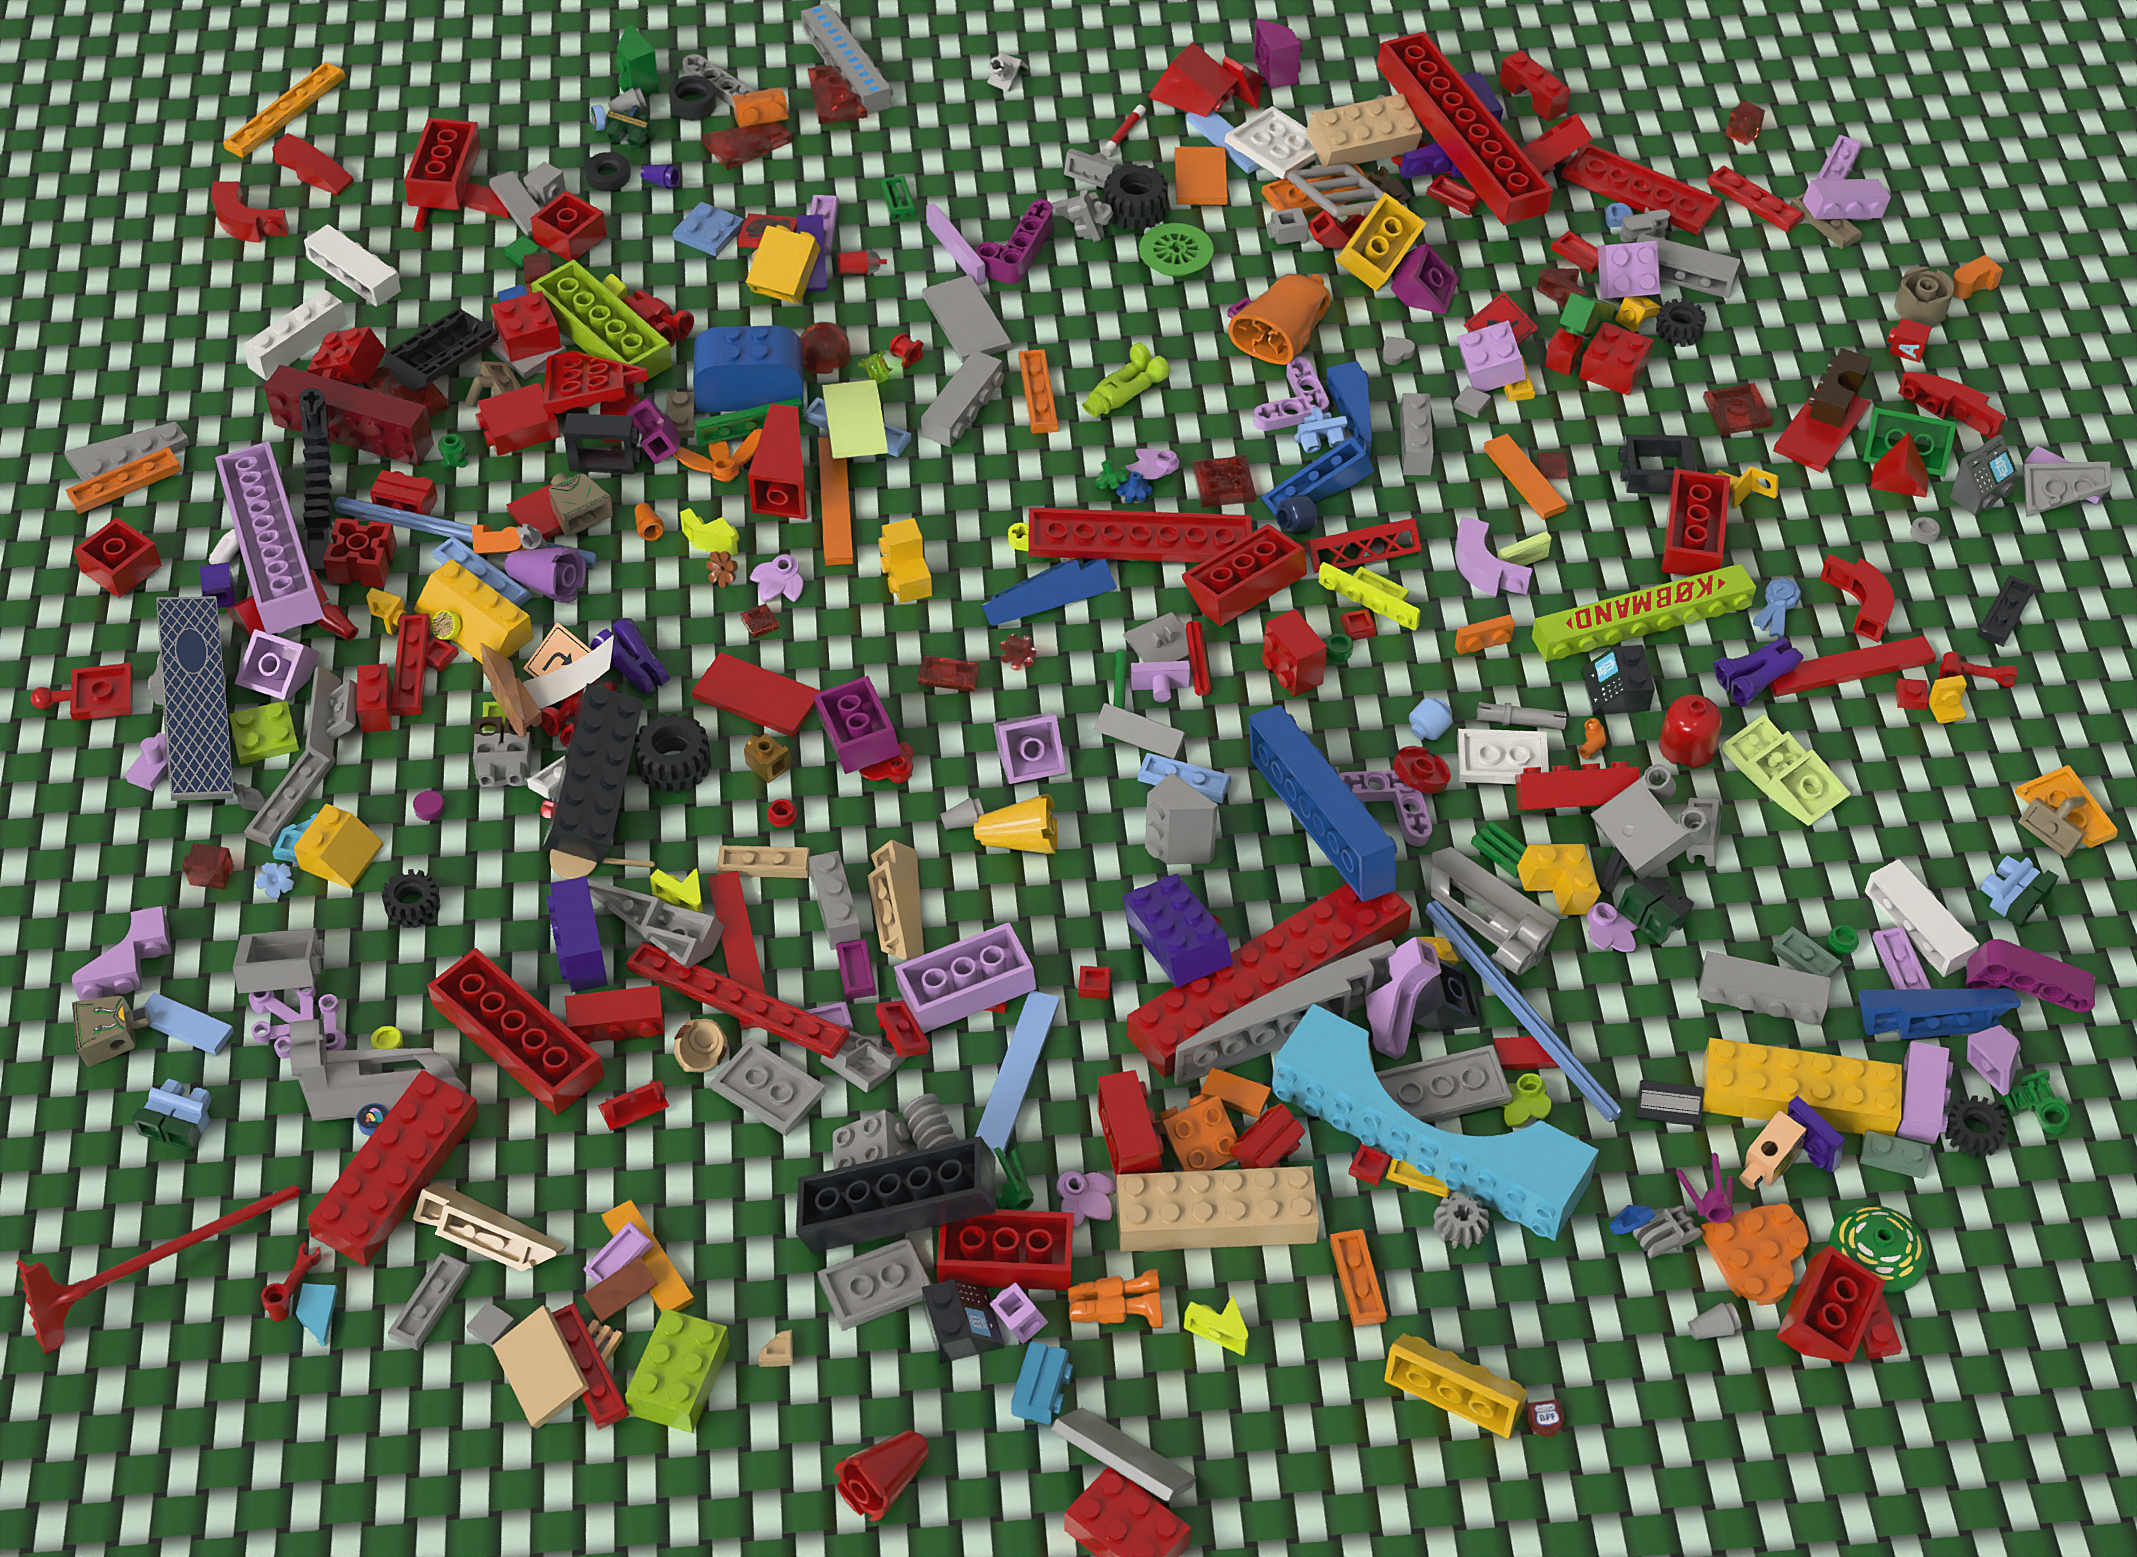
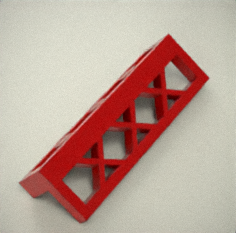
M1415 518L1302 541L1305 552L1310 553L1313 573H1319L1320 564L1317 550L1326 548L1335 554L1329 565L1337 569L1422 551ZM1410 531L1413 547L1403 549L1395 541L1401 532ZM1394 534L1391 540L1386 537V535ZM1379 537L1388 543L1381 554H1376L1368 548L1374 538ZM1367 540L1365 545H1363L1359 541ZM1348 543H1354L1362 549L1356 559L1350 560L1342 554ZM1341 545L1338 551L1333 548L1334 546ZM1392 546H1393L1395 549H1397V550H1395V551L1389 552V550L1391 549ZM1365 552H1367L1368 554L1371 555V556L1363 557V555L1365 554ZM1339 557L1344 560V562L1336 563Z

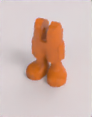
M1149 1269L1142 1276L1123 1281V1277L1119 1275L1096 1280V1282H1082L1068 1289V1301L1072 1304L1069 1307L1071 1322L1123 1323L1127 1320L1126 1314H1140L1147 1318L1152 1328H1163L1158 1269ZM1144 1294L1143 1296L1125 1299V1295Z

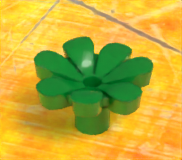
M1111 460L1103 461L1101 463L1103 471L1100 472V477L1095 479V486L1099 487V489H1104L1109 484L1111 489L1119 487V482H1125L1129 479L1127 467L1114 468Z

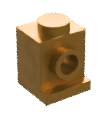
M767 733L760 738L753 736L747 741L744 749L745 764L768 784L791 768L789 749L786 746L782 747Z

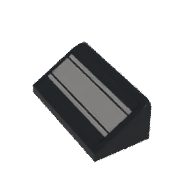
M1641 1080L1637 1090L1636 1119L1700 1127L1704 1088Z

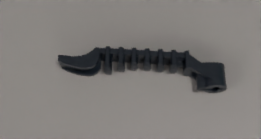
M307 388L299 395L302 438L305 445L303 455L306 461L303 463L306 474L304 476L306 487L304 496L306 502H304L305 513H303L306 528H303V549L309 569L322 571L325 570L323 558L328 543L332 542L331 530L333 529L331 522L332 496L330 489H332L330 475H332V471L330 468L331 455L329 451L331 448L329 418L323 392L318 388Z

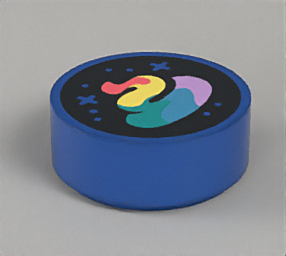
M378 1103L362 1107L357 1114L359 1130L363 1134L371 1136L389 1113L388 1109Z

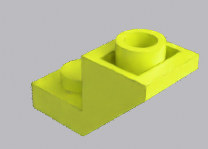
M690 508L680 512L682 531L695 549L719 553L727 551L731 555L738 554V532L733 525L729 526L723 517L705 524L700 516L696 517Z

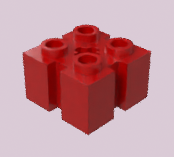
M337 518L331 534L333 543H328L323 558L328 582L351 584L356 579L361 580L363 586L384 587L389 573L387 562H392L397 548L392 523L370 521L368 526H361L359 520Z

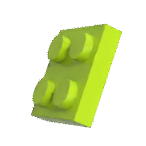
M284 700L229 714L241 765L299 751L287 701Z

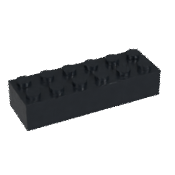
M586 684L577 704L543 847L600 864L603 862L611 846L644 700L593 684Z
M981 1136L798 1177L796 1234L811 1253L996 1213V1157Z

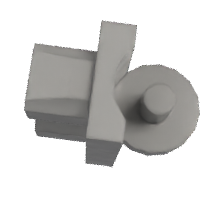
M1088 190L1080 191V199L1068 202L1070 219L1084 218L1075 220L1077 236L1091 235L1093 242L1101 241L1098 229L1101 224L1107 225L1109 223L1108 220L1113 215L1111 206L1101 202H1096L1093 205Z

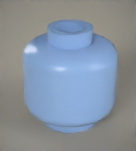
M1438 697L1434 699L1424 698L1409 714V721L1412 725L1410 728L1411 732L1420 740L1424 738L1431 741L1437 740L1452 724L1451 708Z

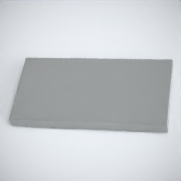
M971 275L922 289L923 298L962 364L973 350L986 355H992L1011 349L1010 339Z
M1494 1045L1375 1072L1377 1079L1388 1095L1401 1108L1424 1123L1512 1103V1095Z
M1082 1407L1057 1418L1052 1427L1054 1433L1166 1502L1192 1488L1197 1478Z

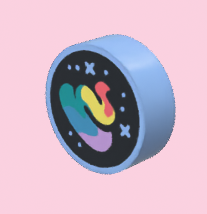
M591 106V119L594 130H605L606 116L603 106Z

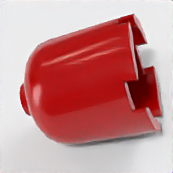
M1695 694L1681 696L1673 701L1666 713L1659 735V750L1663 757L1676 765V762L1689 765L1690 769L1703 767L1710 763L1717 751L1722 728V714L1718 706L1709 698Z

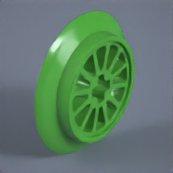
M1168 223L1154 227L1142 237L1139 243V254L1142 260L1159 273L1173 277L1186 276L1202 269L1210 262L1214 253L1213 243L1205 232L1194 226L1182 223Z

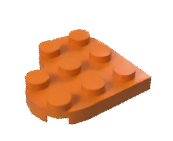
M1780 1203L1778 1205L1760 1206L1734 1214L1725 1222H1708L1700 1227L1702 1230L1701 1235L1726 1283L1737 1297L1740 1298L1742 1295L1748 1300L1757 1301L1756 1305L1759 1306L1774 1304L1785 1297L1794 1280L1792 1265L1799 1261L1809 1241L1805 1224L1789 1205Z

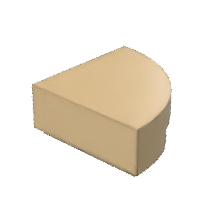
M792 1330L779 1332L765 1347L763 1346L759 1354V1367L793 1365Z

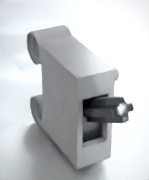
M1654 764L1650 766L1642 778L1591 814L1597 827L1614 847L1598 881L1602 892H1614L1627 864L1639 880H1642L1652 875L1693 844L1706 841L1711 834V826L1704 811L1700 808L1689 807L1684 809L1679 816V823L1676 824L1657 801L1671 798L1676 791V783L1665 765ZM1666 779L1662 785H1654L1657 780ZM1701 822L1699 827L1695 829L1689 828L1692 823Z

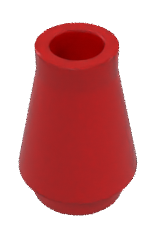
M326 603L321 607L324 618L316 620L319 628L337 635L347 642L352 641L356 637L358 628L353 625L338 605Z

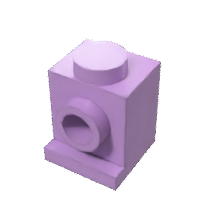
M1016 1282L1009 1288L1001 1291L997 1298L990 1303L1022 1344L1048 1323Z

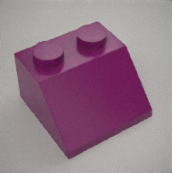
M1256 19L1253 60L1262 76L1265 77L1264 80L1269 89L1296 84L1298 82V73L1301 72L1299 57L1303 51L1300 38H1297L1290 28L1263 19Z
M1425 243L1405 253L1402 257L1391 285V290L1406 306L1444 314L1448 310L1459 277L1431 246Z

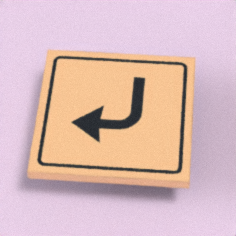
M557 622L523 669L534 678H537L573 663L592 650Z

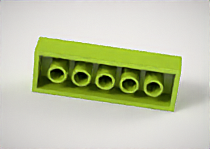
M574 259L531 283L532 293L543 292L558 328L589 355L646 368L649 379L672 366L670 343ZM646 381L634 383L635 388Z

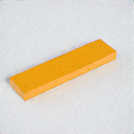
M631 1200L602 1214V1219L613 1237L631 1221L654 1244L641 1260L658 1284L648 1292L661 1313L664 1308L678 1312L695 1303L693 1295Z

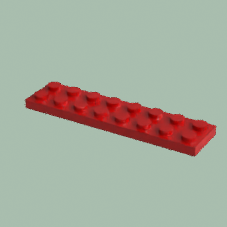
M1029 508L1028 556L1204 562L1252 533L1251 515Z

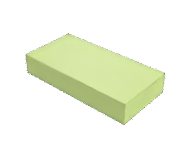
M1545 531L1499 549L1497 559L1520 566H1526L1544 559L1549 554L1551 536Z

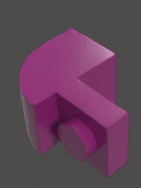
M650 396L627 410L626 415L633 416L634 425L639 428V432L642 434L639 442L655 464L678 450L680 437L674 423L668 414L663 415Z

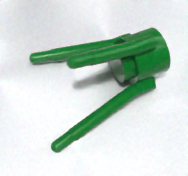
M996 1147L994 1151L1009 1180L1002 1187V1196L996 1191V1201L1002 1210L1024 1211L1034 1202V1194L1028 1185L1017 1151L1012 1150L1011 1156L1019 1180L1016 1179L1000 1147Z

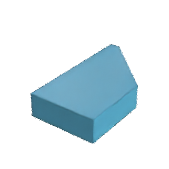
M318 813L311 815V819L299 825L292 824L282 830L272 852L274 859L298 863L293 847Z
M303 1284L296 1311L297 1317L305 1328L307 1327L317 1342L321 1346H326L338 1293L336 1285Z

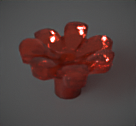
M1012 634L1008 637L1009 641L1001 642L1000 648L1006 651L1001 656V660L1004 663L1012 661L1011 669L1015 671L1020 670L1022 663L1027 668L1032 666V657L1036 656L1037 650L1035 647L1029 646L1031 642L1029 636L1026 635L1020 639L1017 634Z

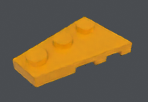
M2069 765L2016 787L2015 794L2027 803L2031 804L2034 798H2040L2056 811L2066 798L2083 796L2086 804L2083 807L2073 809L2067 819L2087 833L2081 842L2089 848L2117 837V828Z

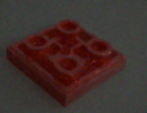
M1246 456L1192 461V469L1201 508L1256 502V493Z

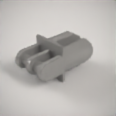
M1645 208L1644 214L1624 217L1620 233L1621 241L1624 243L1635 242L1640 233L1657 238L1664 237L1666 235L1665 228L1668 226L1667 220L1670 217L1669 211L1664 209L1649 211L1648 208Z
M1683 1205L1669 1211L1664 1209L1662 1217L1633 1231V1236L1636 1240L1640 1241V1246L1643 1250L1648 1251L1647 1255L1650 1259L1674 1247L1677 1251H1680L1681 1246L1697 1239L1702 1234V1230L1699 1227L1695 1228L1693 1225L1694 1219L1691 1216L1687 1217L1685 1214L1686 1209Z

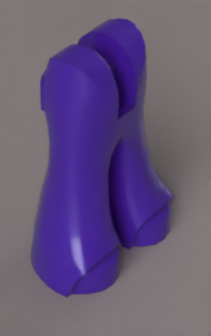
M623 618L617 621L613 626V634L609 629H604L595 636L590 645V649L593 651L614 635L610 665L620 671L645 695L655 690L651 678L659 686L670 681L667 670L650 651L643 640L640 629L631 618ZM626 650H628L636 660H634Z
M1783 637L1751 654L1733 659L1721 658L1713 663V669L1716 679L1726 692L1731 690L1733 700L1738 705L1744 707L1778 677L1794 670L1803 660L1804 656L1796 648H1791L1792 644Z

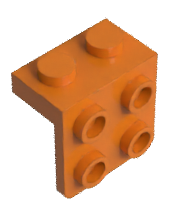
M1202 1093L1188 1099L1187 1103L1189 1106L1178 1110L1177 1106H1174L1159 1113L1161 1119L1155 1121L1156 1126L1154 1130L1157 1135L1167 1134L1183 1172L1210 1171L1235 1159L1229 1152V1148L1238 1138L1219 1095L1206 1097Z

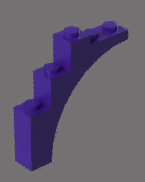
M1478 72L1460 75L1500 123L1504 109L1482 74ZM1437 142L1422 149L1405 152L1400 170L1404 179L1448 171L1451 172L1454 178L1464 176Z

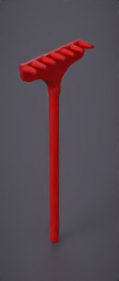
M291 1185L89 1279L80 1280L73 1285H62L54 1282L50 1276L49 1269L43 1262H38L30 1267L23 1261L17 1260L16 1264L22 1271L19 1276L25 1284L22 1288L28 1296L26 1302L31 1308L29 1314L34 1320L32 1326L37 1332L35 1338L43 1348V1352L47 1355L64 1343V1320L70 1308L78 1299L84 1298L90 1292L298 1197L301 1193L300 1187Z

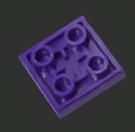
M1797 1095L1789 1102L1787 1116L1806 1129L1803 1149L1808 1153L1810 1161L1817 1168H1824L1828 1173L1832 1174L1840 1167L1845 1139Z

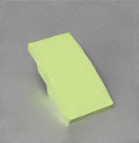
M876 380L822 385L833 459L888 453Z
M1765 714L1731 737L1720 747L1756 786L1782 808L1808 826L1851 794L1813 749L1806 752L1788 731L1782 735Z

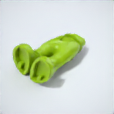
M1141 342L1135 343L1129 351L1131 363H1127L1122 369L1105 377L1088 394V399L1082 403L1083 409L1096 418L1102 413L1108 414L1110 410L1122 407L1137 394L1147 390L1152 383L1164 381L1169 377L1171 370L1167 361L1159 355L1151 359L1148 348Z

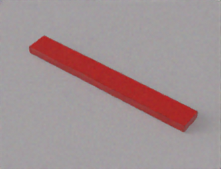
M644 941L625 963L627 970L830 1059L835 1058L850 1037L848 1029L695 964L689 968L683 967L663 950Z

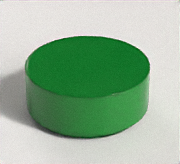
M1334 633L1326 638V656L1329 659L1345 661L1351 657L1353 641L1349 636L1342 633Z

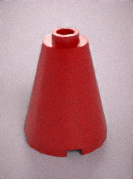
M907 1430L842 1459L837 1463L834 1475L839 1472L841 1481L836 1485L845 1502L860 1516L865 1512L873 1516L869 1519L871 1521L883 1518L929 1456L927 1440L922 1434Z

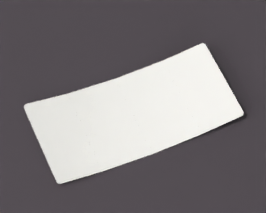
M614 635L573 663L546 675L524 681L523 685L538 708L543 709L583 689L587 683L591 684L610 669Z

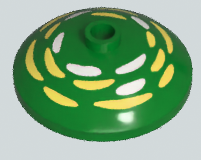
M1865 1205L1853 1208L1837 1219L1830 1232L1828 1245L1886 1281L1882 1289L1883 1295L1897 1294L1910 1289L1918 1283L1927 1268L1929 1249L1923 1233L1911 1219L1894 1209L1878 1205ZM1879 1236H1883L1888 1240H1882Z

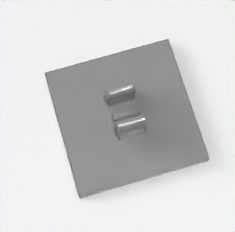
M1172 612L1123 633V637L1143 662L1183 661L1190 657L1186 630Z

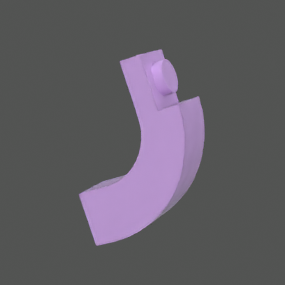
M1462 516L1456 539L1455 560L1458 569L1465 579L1481 591L1497 596L1499 588L1527 595L1533 569L1495 558L1485 546L1489 523Z

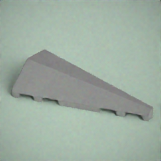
M587 879L590 895L683 967L689 968L713 954L725 928L716 917L665 904L657 897Z

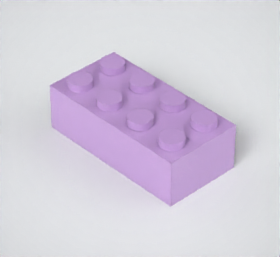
M1009 922L894 966L898 989L923 1033L1036 989L1033 966Z

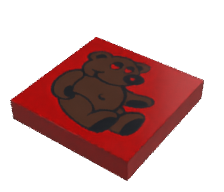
M748 213L738 236V246L758 249L767 225L775 228L777 225H781L796 233L798 229L797 218Z

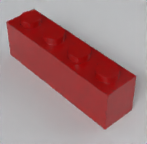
M1629 761L1612 762L1611 768L1600 769V763L1582 764V770L1571 771L1570 765L1552 766L1553 772L1541 773V767L1523 768V774L1515 775L1517 810L1604 805L1639 780V766L1629 767Z

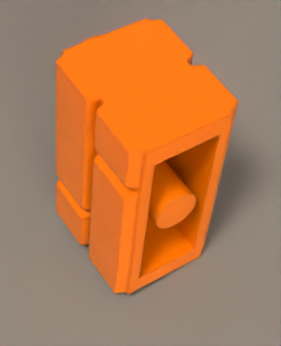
M781 87L750 92L744 96L743 94L732 96L735 120L739 127L788 119L786 97Z

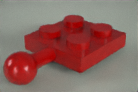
M131 663L72 669L71 689L52 691L47 687H38L31 693L30 700L32 705L40 710L50 708L53 703L70 701L72 721L132 714L133 668Z

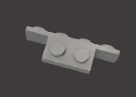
M319 665L315 668L306 749L314 756L328 763L333 757L334 740L342 734L350 732L355 726L357 683L349 679L340 686L341 680Z

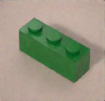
M1571 292L1559 323L1567 326L1565 330L1578 336L1594 338L1603 322L1610 324L1617 306L1595 297Z

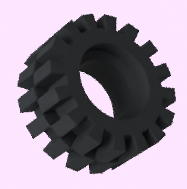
M1681 298V302H1678L1677 299H1672V304L1667 301L1665 305L1660 307L1656 332H1659L1658 336L1660 338L1664 337V342L1672 341L1673 346L1680 343L1681 347H1685L1686 343L1691 346L1694 345V341H1700L1706 323V312L1701 310L1702 307L1699 304L1694 306V301L1690 300L1689 303H1685L1686 299ZM1675 321H1682V322H1685V323H1687V324H1679V323H1676Z
M413 869L408 870V875H404L403 871L398 872L399 878L397 879L392 875L389 878L390 884L385 882L383 886L384 891L381 894L389 920H393L397 926L402 922L404 928H409L410 923H413L414 928L420 927L419 921H423L424 924L429 923L428 916L434 919L437 915L436 910L439 911L440 897L436 882L432 880V876L429 874L425 876L424 871L421 870L414 874ZM417 893L423 895L415 903L404 904L400 902L408 894Z
M1972 1095L1969 1101L1966 1096L1960 1102L1957 1100L1953 1107H1951L1945 1137L1946 1140L1951 1139L1950 1145L1952 1148L1957 1145L1960 1146L1958 1152L1962 1155L1967 1150L1969 1151L1968 1157L1974 1158L1976 1153H1979V1157L1984 1158L1987 1152L1989 1155H1992L2001 1146L2008 1129L2006 1128L2008 1119H2003L2005 1116L2003 1109L1996 1111L1999 1106L1997 1103L1987 1104L1989 1098L1983 1097L1982 1101H1978V1096ZM1964 1121H1978L1987 1128L1988 1132L1983 1134L1975 1133L1965 1126Z

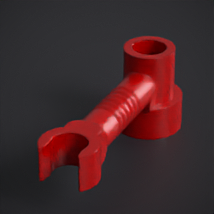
M1951 651L1943 655V663L1939 667L1938 678L1944 679L1962 674H1971L1994 679L2006 687H2013L2014 677H2017L2018 669L2010 665L1994 668L1961 662L1960 655Z
M303 1243L298 1249L299 1256L297 1257L296 1265L284 1284L272 1283L263 1289L261 1293L263 1306L269 1312V1316L273 1321L280 1322L289 1316L291 1296L306 1272L311 1270L322 1259L320 1247L316 1249L314 1254L307 1256V1243Z

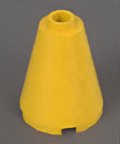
M1042 794L979 816L978 822H974L975 839L980 840L983 846L1055 854L1054 849L1058 848L1057 818L1054 819L1052 812H1050L1051 809H1055L1052 796L1050 794Z

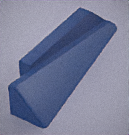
M1093 559L1081 566L1078 565L1077 560H1065L993 595L991 601L982 604L988 622L994 626L1112 591L1116 588V584L1105 559Z
M2010 988L1859 990L1860 1007L1867 1036L1898 1029L1897 1033L1901 1039L1981 1032L2001 1024L1999 1018L2010 1008L2018 1009L2021 1006L2020 999Z

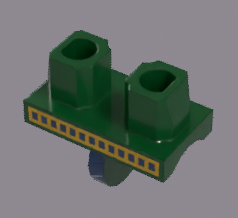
M634 105L630 111L625 109L623 114L611 110L608 111L606 117L609 125L606 134L610 140L619 142L624 133L629 134L627 138L628 143L638 149H641L646 140L653 141L655 134L650 131V124L647 122L648 116L643 115L641 106Z

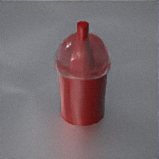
M870 249L839 252L837 258L839 273L871 275V273L879 270L880 264H887V259H880L878 253Z

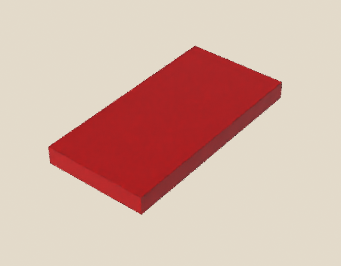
M1853 395L1850 410L1841 428L1810 418L1812 406L1808 405V399L1775 443L1773 451L1823 473L1868 411L1870 401Z
M722 652L717 655L691 691L693 699L793 738L816 707L813 695L821 692L818 689Z

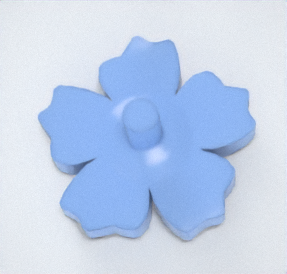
M268 862L261 866L264 874H259L255 883L258 889L266 888L265 894L269 895L270 899L279 898L280 891L286 893L293 889L294 882L288 879L291 876L289 866L283 863L277 869L276 863Z

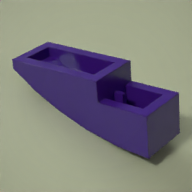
M823 214L797 216L798 234L800 232H807L813 235L821 248L805 292L827 291Z

